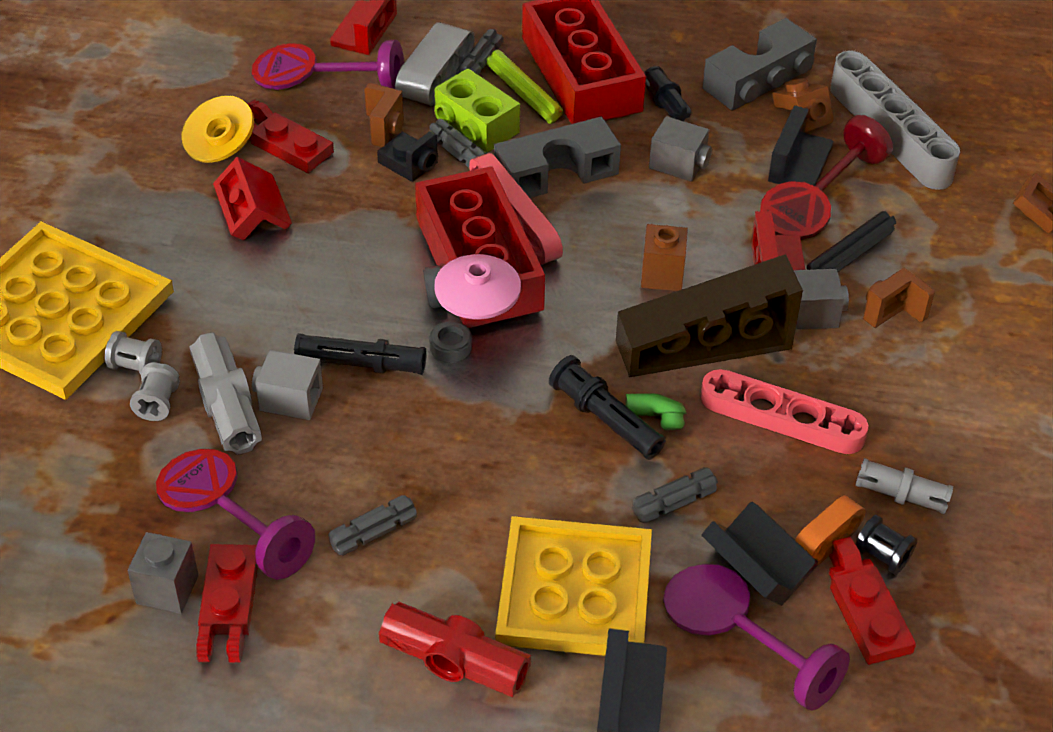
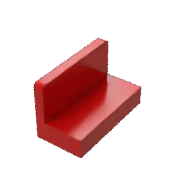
M357 0L331 36L330 45L370 55L397 15L396 0H369V2Z
M236 157L213 182L232 236L244 241L263 219L285 230L292 224L275 178L271 173Z
M755 211L751 237L754 265L786 254L793 270H806L800 236L775 235L772 211Z

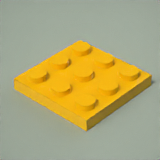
M511 516L495 641L510 647L605 656L608 629L610 628L629 631L628 642L644 643L652 529Z

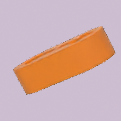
M843 495L812 520L795 540L818 561L819 565L829 554H832V542L834 540L851 537L865 517L866 510L847 495Z

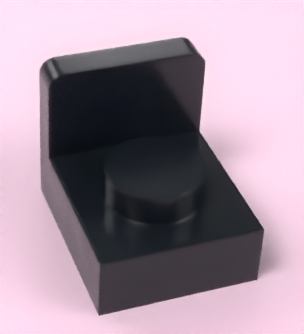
M429 131L417 140L407 133L401 132L377 151L378 163L414 182L425 172L432 170L438 163L437 135Z

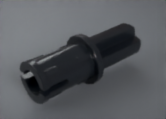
M660 66L648 68L644 72L646 75L645 86L653 94L655 105L665 109L671 118L681 121L690 118L692 110L681 97L680 86L670 81Z

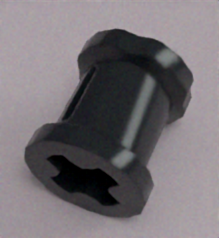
M874 515L861 530L855 545L860 554L869 553L887 564L889 572L897 575L912 556L917 545V538L912 535L902 536L884 525L883 518ZM879 541L884 542L885 544L889 545V546L892 547L893 549L887 547L886 545L882 544V543L879 542Z

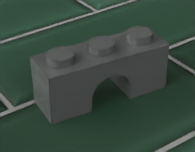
M784 18L760 31L756 55L746 54L732 45L705 60L702 88L733 111L811 69L814 63L817 39L789 19Z
M602 116L494 144V156L529 198L548 193V171L552 169H569L579 176L583 184L619 174L621 144Z

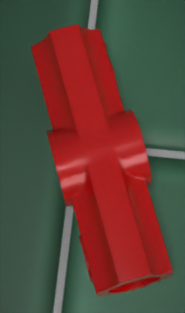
M399 601L396 604H391L384 615L379 631L380 643L424 660L427 668L443 680L459 682L465 677L511 697L519 694L531 665L530 654L486 637L480 626L466 617L451 615L444 620Z

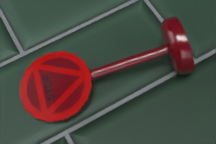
M866 115L852 117L843 129L844 141L850 151L815 186L806 182L790 181L778 184L767 191L761 200L760 211H772L775 235H798L802 240L814 237L825 229L831 217V204L823 191L856 158L868 164H879L891 155L893 151L892 139L879 122Z

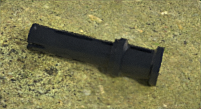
M566 356L554 367L549 377V385L554 390H562L575 401L574 405L579 411L592 412L616 434L620 435L638 450L645 459L651 460L661 452L666 443V437L659 434L609 393L606 381L599 376L593 377L581 367V362L576 356Z

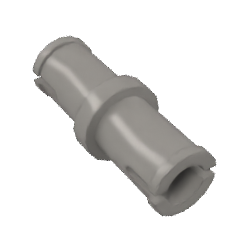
M866 458L863 459L855 484L857 487L861 486L895 497L894 502L903 505L905 501L940 511L942 514L946 513L948 508L947 502H950L953 492L952 485H945L913 475L914 470L905 467L903 471L869 461Z

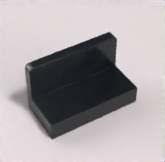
M794 105L772 152L768 182L782 184L795 181L806 182L813 186L817 184L832 150L833 140L805 133L809 109Z
M754 502L749 503L728 528L713 521L701 534L764 598L781 606L818 566V561Z
M608 629L597 732H659L667 648L665 646L628 642L629 631Z

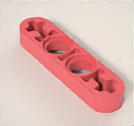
M492 153L472 158L469 162L470 171L493 166L540 265L561 258L563 247L557 231Z
M713 370L703 378L700 398L702 404L713 412L838 453L853 454L860 451L865 445L869 425L866 418L854 410L729 370ZM719 389H725L723 393H717ZM740 394L744 395L743 401H739ZM756 399H765L771 402L774 407L769 410H760L754 407L751 402ZM800 412L808 413L816 421L809 424L800 423L793 415ZM824 421L829 422L827 429L823 428ZM844 429L851 430L849 435L842 432Z

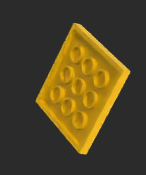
M42 221L39 222L0 258V368L67 400L105 362V349L112 333L115 331L125 332L129 338L174 292L172 280Z

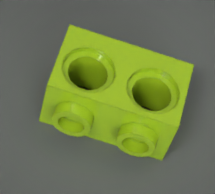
M469 68L435 87V117L446 120L453 128L460 131L486 153L494 149V144L507 141L520 133V103Z

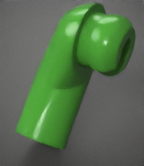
M626 394L625 406L637 416H661V427L664 430H681L684 427L683 415L687 413L682 403L661 394Z

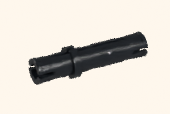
M298 333L294 344V354L318 358L320 362L373 368L375 373L384 374L386 370H394L423 375L426 366L427 351L425 347L389 344V341L386 339H378L375 343Z

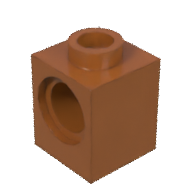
M647 224L641 288L670 291L682 290L687 246V227Z

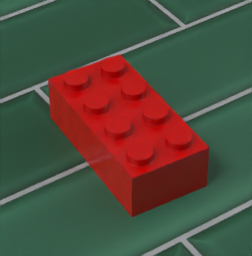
M535 0L523 3L522 39L571 124L601 116L604 120L643 112L646 75L598 0Z
M493 166L415 183L416 218L436 265H440V269L456 258L466 255L483 254L500 258L509 263L520 277V296L512 308L501 315L488 319H468L459 316L463 325L471 328L544 310L545 273Z

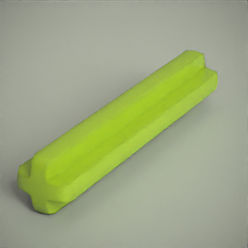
M495 50L491 56L487 57V65L548 123H555L562 116L563 108L501 50Z

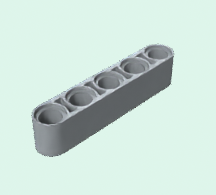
M857 51L839 53L835 59L831 81L832 94L854 116L866 115L879 122L892 139V154L924 186L937 190L949 187L953 182L960 155L958 144L864 54Z

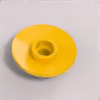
M219 96L204 102L190 114L184 124L181 136L184 149L193 159L206 163L218 162L234 155L246 144L252 134L254 127L253 112L245 101L235 96Z

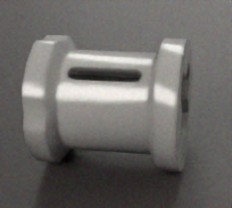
M115 331L106 345L105 362L108 368L117 370L120 367L138 370L141 374L146 364L152 362L160 363L162 346L160 341L150 338L147 341L128 338L125 332Z
M152 362L146 364L141 371L142 384L139 391L132 395L130 407L137 416L145 420L160 421L169 414L171 406L169 398L171 393L178 389L180 380L179 373L173 367L167 364Z

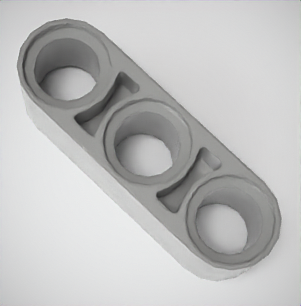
M437 22L399 70L395 89L402 91L403 98L434 106L435 87L456 75L457 68L473 49L474 33Z

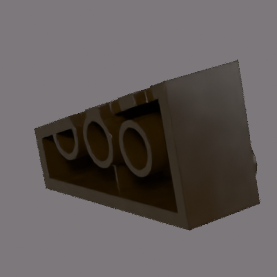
M786 254L618 311L616 343L629 378L792 349L803 289Z

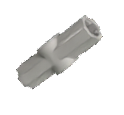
M214 332L200 335L197 341L189 347L199 377V389L207 416H213L216 430L225 451H233L237 455L252 451L253 447L262 441V437L252 409L251 394L242 368L237 369L226 337L217 336Z

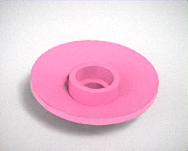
M473 254L456 258L444 265L435 279V295L439 303L452 314L468 319H488L505 313L514 306L521 292V281L516 270L504 260L490 255Z

